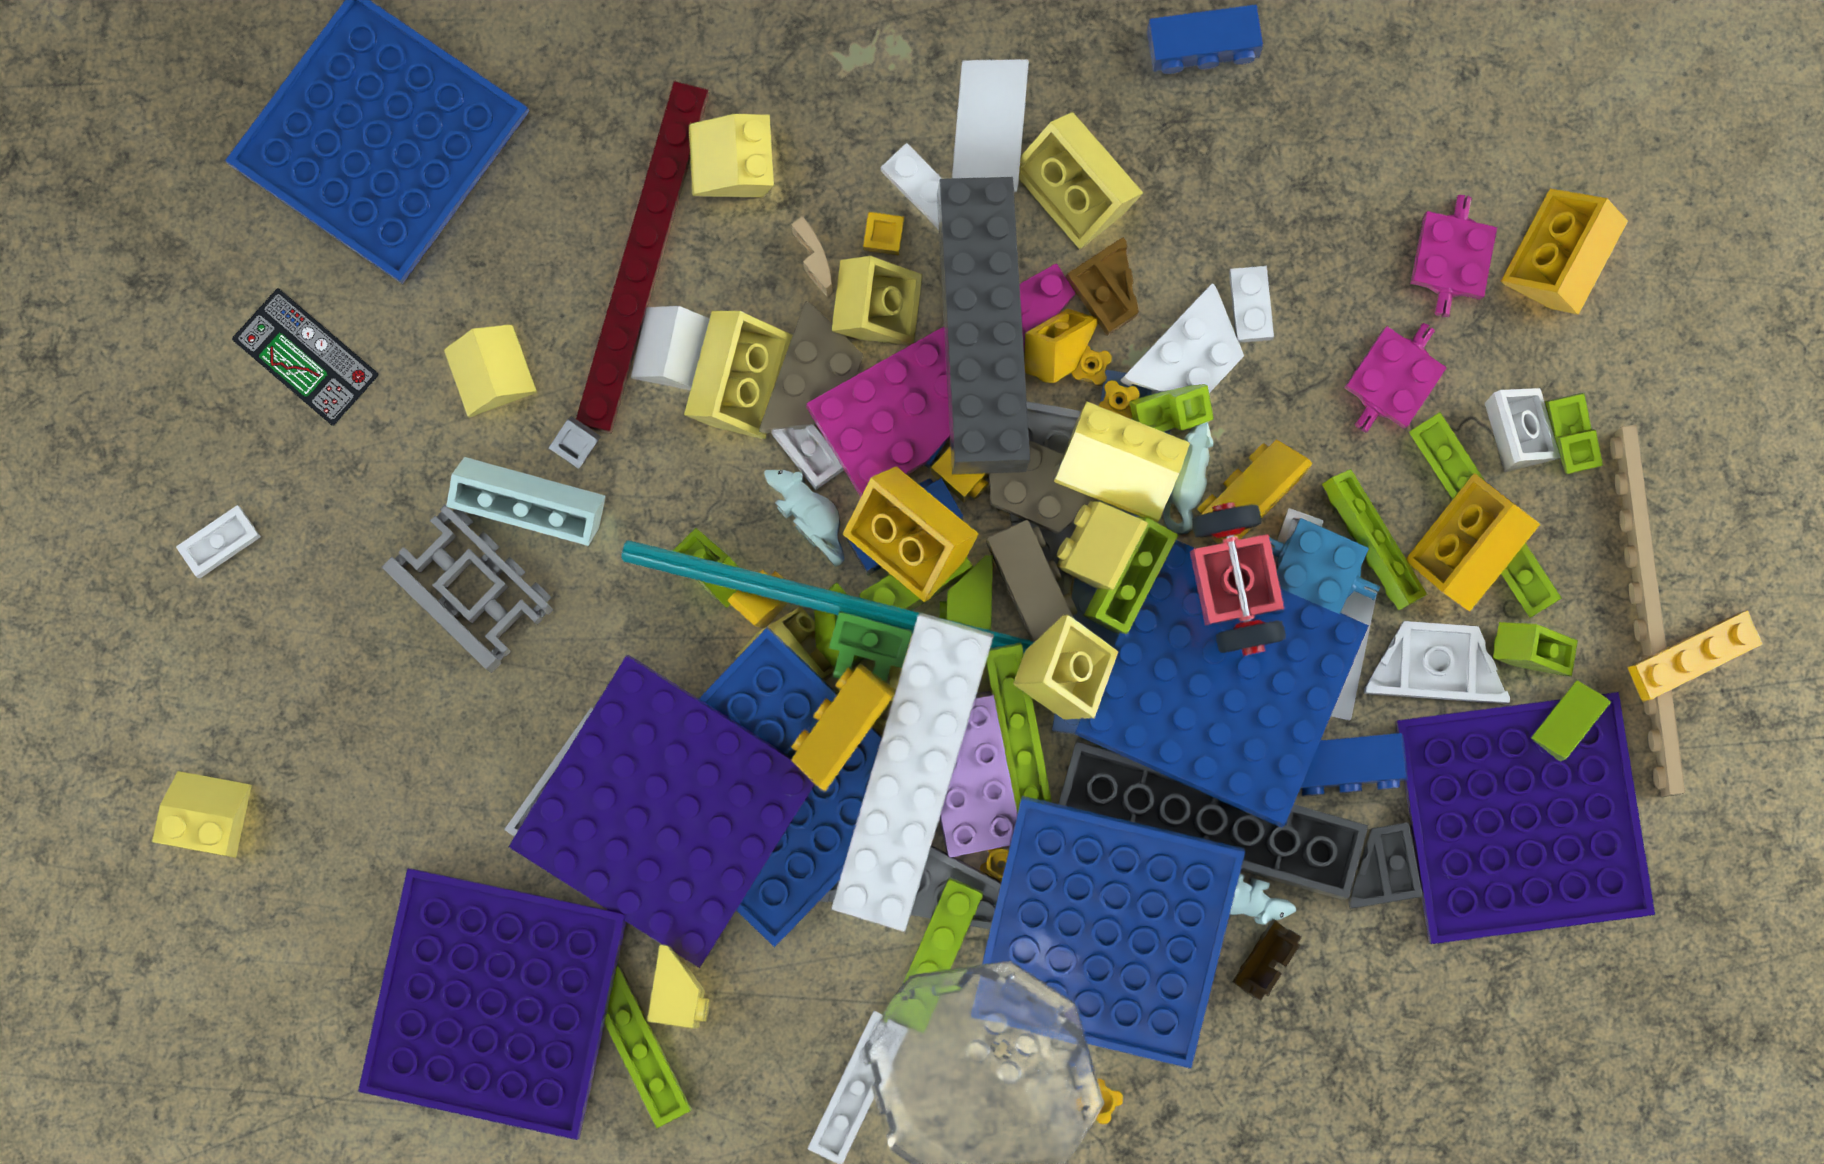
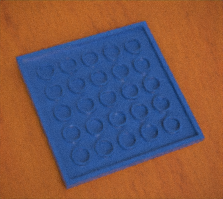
M345 0L225 161L229 166L403 284L530 111L527 106L372 1Z
M1176 540L1128 634L1119 633L1113 648L1119 652L1095 718H1081L1074 734L1283 828L1369 625L1342 613L1333 612L1280 588L1284 609L1254 615L1255 618L1251 619V621L1261 620L1265 623L1277 620L1282 621L1286 639L1264 645L1265 651L1245 656H1243L1242 650L1220 653L1216 634L1232 630L1236 624L1243 623L1244 621L1239 622V619L1205 625L1190 551L1196 548Z
M767 627L699 699L793 758L797 751L792 749L791 746L804 729L811 733L818 723V720L813 717L826 698L833 702L838 693ZM873 727L870 728L825 792L816 784L814 785L736 910L774 947L841 878L882 740V736Z
M1022 796L970 1016L1191 1069L1245 849Z

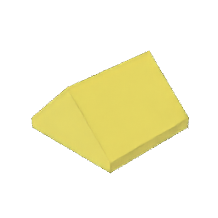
M513 325L471 329L444 349L469 418L537 393Z

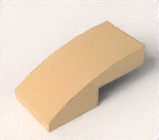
M801 216L791 226L793 235L810 254L803 261L804 270L822 292L829 297L833 293L826 255L813 229L805 218Z

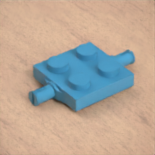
M1302 518L1299 519L1292 536L1285 543L1270 538V543L1274 546V548L1272 547L1273 555L1278 557L1276 571L1281 589L1340 614L1346 599L1354 591L1375 600L1377 594L1364 587L1379 592L1380 585L1360 578L1361 565L1369 550L1368 547Z

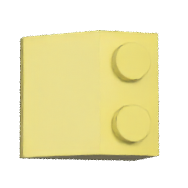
M731 114L689 125L693 196L763 198L774 186L770 115Z
M873 256L840 260L832 331L858 340L902 345L913 344L922 274Z
M1090 501L1088 506L1084 504L1078 511L1074 519V524L1077 527L1071 538H1065L1058 549L1057 557L1060 559L1057 563V568L1093 588L1114 590L1148 523L1100 501Z
M1063 615L1025 651L1013 685L1064 720L1095 718L1119 651L1071 616Z
M177 771L160 804L152 842L236 858L252 785Z
M660 945L647 1021L687 1028H699L700 1021H707L710 999L704 998V988L683 959L670 946Z

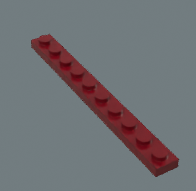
M673 81L576 416V420L589 429L612 434L641 334L645 312L649 306L691 160L689 125L702 121L709 97L708 89Z

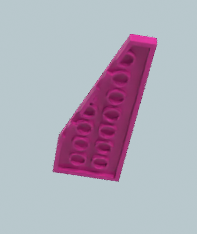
M1057 263L1019 284L1024 353L1025 333L1059 314L1075 296L1073 288ZM944 326L806 404L807 410L860 497L871 477L896 466L908 475L924 466L950 437Z

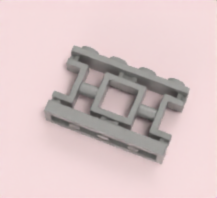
M444 505L440 509L442 512L430 520L443 534L418 559L403 547L399 551L400 554L395 559L391 557L382 568L486 670L493 673L502 663L500 660L511 652L499 638L523 613L527 614L538 625L546 614L549 615L553 611L547 604L552 597L536 582L530 587L521 578L525 571L511 557L504 562L495 553L499 546L485 532L478 537L469 528L473 521L463 511L457 509L452 511ZM451 521L485 553L481 558L468 549L455 561L444 550L457 537L447 527ZM434 560L445 571L433 584L443 595L439 600L405 569L409 563L421 573ZM473 562L495 585L468 610L447 587ZM502 572H505L537 604L533 609L521 599L507 612L496 601L508 588L498 577ZM486 611L497 622L485 635L495 646L491 652L456 619L460 614L473 624Z

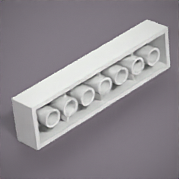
M920 613L918 615L831 908L832 910L905 932L994 634L928 614Z

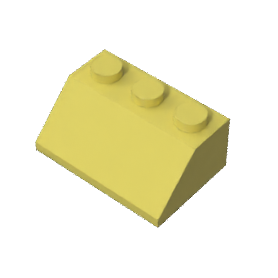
M1074 112L1051 121L1021 155L1019 180L1079 249L1085 247L1118 220L1143 194L1140 188Z
M712 311L684 415L711 427L766 439L767 433L759 432V427L793 335L741 311Z
M1086 401L1075 423L1054 482L1140 517H1148L1158 523L1180 474L1190 442Z

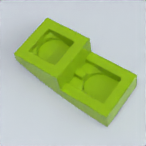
M1206 384L1171 389L1129 401L1133 420L1162 432L1172 428L1183 431L1214 420L1208 385Z
M1578 393L1545 401L1565 473L1570 474L1603 466L1596 430L1591 428L1585 394Z

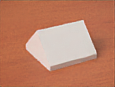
M681 306L647 307L631 378L691 390L710 318Z
M1540 388L1499 390L1489 397L1485 402V407L1504 472L1560 458Z

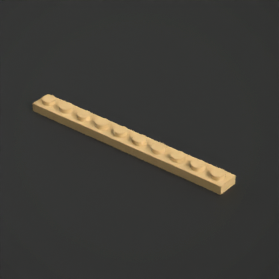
M1637 425L1620 427L1614 433V437L1610 440V451L1612 458L1617 459L1619 473L1615 475V489L1617 495H1622L1624 509L1620 510L1619 519L1621 530L1623 532L1627 531L1628 546H1625L1624 559L1627 568L1632 570L1633 582L1629 584V597L1633 605L1636 604L1638 619L1634 620V634L1636 640L1641 641L1643 656H1639V661L1666 649L1638 430ZM1672 690L1652 700L1643 702L1645 713L1651 715L1652 729L1648 732V743L1651 752L1656 753L1657 767L1653 768V781L1656 789H1660L1661 797L1677 796L1685 793Z

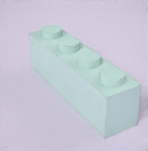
M464 457L452 473L446 507L589 546L600 526L605 495Z

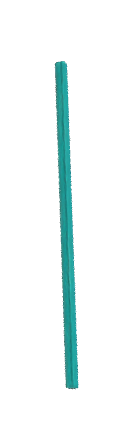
M630 540L624 543L621 560L627 563L838 615L839 611L908 629L912 631V634L920 614ZM958 623L994 634L990 649L1021 643L1024 654L1035 642Z

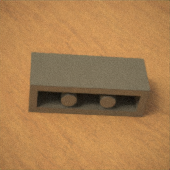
M1027 519L987 537L986 544L993 556L994 562L1031 641H1036L1063 615H1069L1073 618V615L1078 613L1070 594L1063 595L1057 582L1062 580L1057 565L1053 559L1047 562L1041 548L1046 547V543L1038 526L1031 528Z

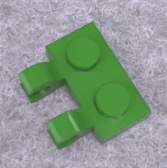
M839 611L829 645L830 649L839 651L833 677L840 679L848 667L851 669L854 655L876 661L872 673L887 682L891 665L900 668L903 666L912 631Z

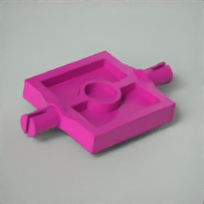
M1457 195L1454 215H1442L1429 211L1423 215L1410 284L1427 287L1439 294L1434 312L1436 316L1450 317L1453 297L1465 296L1481 300L1485 295L1497 227L1477 223L1468 218L1472 201L1470 196L1465 198V195Z
M1422 323L1412 340L1402 337L1388 326L1383 328L1344 386L1346 390L1357 396L1366 407L1354 424L1358 429L1362 427L1361 431L1368 433L1378 416L1390 419L1403 429L1408 427L1447 367L1432 358L1424 349L1431 336L1435 333L1432 327L1428 329V324Z

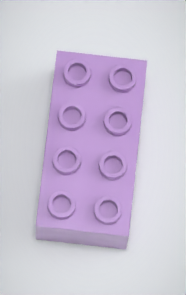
M990 691L976 694L939 818L945 849L949 858L1009 846L1011 844L1017 818V809L994 695Z

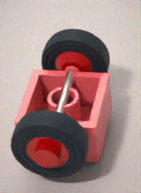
M1230 502L1213 506V512L1192 518L1193 531L1196 537H1226V539L1222 540L1223 543L1190 551L1205 625L1239 619V622L1244 621L1243 623L1236 624L1232 630L1216 634L1219 652L1226 653L1242 650L1243 656L1264 652V645L1286 639L1282 621L1277 620L1266 623L1261 620L1251 621V619L1255 618L1254 615L1284 609L1269 534L1238 540V536L1234 537L1241 534L1245 529L1261 524L1258 505L1235 507V503Z

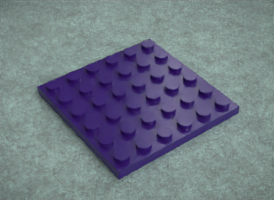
M628 654L508 847L605 909L626 914L625 921L662 945L670 946L676 954L700 968L815 783L791 761L792 757Z
M1619 692L1601 694L1610 700L1611 703L1567 759L1561 762L1531 739L1532 735L1561 699L1395 721L1396 733H1402L1404 736L1408 781H1404L1416 863L1423 894L1422 903L1429 944L1655 915Z
M407 868L358 1092L569 1139H580L625 930L626 914Z

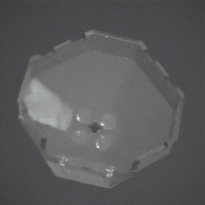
M1012 961L910 975L894 995L861 1050L864 1064L871 1066L875 1079L871 1087L879 1114H885L890 1131L886 1137L890 1150L911 1164H1067L1104 1106L1076 1003ZM1001 1042L1008 1045L1006 1051L1011 1054L1010 1057L1007 1055H1002L1001 1058L997 1057L994 1054L996 1049L992 1046V1043L996 1045L1001 1044Z

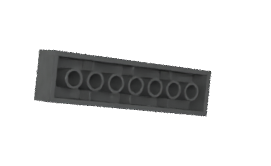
M1013 177L939 179L937 207L952 474L1026 472L1030 462Z
M1076 742L1058 801L1059 805L1244 848L1245 855L1241 871L1340 900L1349 899L1368 825L1296 804L1293 805L1286 824L1281 828L1115 752Z

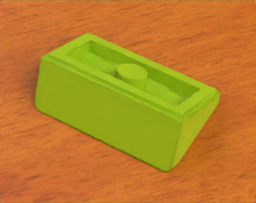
M1576 680L1532 735L1531 739L1561 762L1567 759L1611 701Z

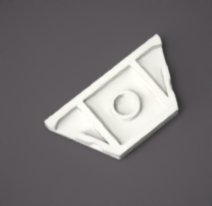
M1211 284L1125 374L1120 380L1123 384L1127 386L1135 384L1152 390L1151 394L1186 386L1206 384L1210 393L1243 358L1244 354L1214 284Z
M1402 622L1364 688V694L1498 704L1510 703V696L1503 688L1492 656L1487 652L1486 642L1479 626Z

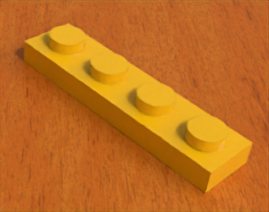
M1747 610L1712 625L1627 668L1642 702L1652 700L1762 645V642Z

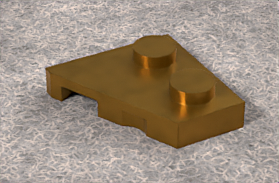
M1124 237L1066 275V279L1091 315L1098 318V324L1107 336L1136 318L1139 313L1137 299L1132 288L1134 282L1132 270L1129 269L1126 253L1128 247Z

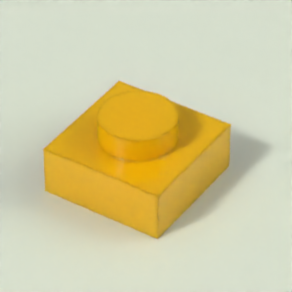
M868 212L863 250L899 255L904 216Z

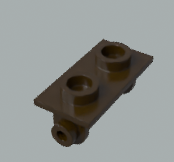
M1272 919L1232 982L1254 999L1262 1001L1264 996L1269 997L1271 990L1282 975L1274 967L1277 963L1287 967L1296 951L1301 947L1299 941L1302 937L1290 929L1287 930L1275 919Z

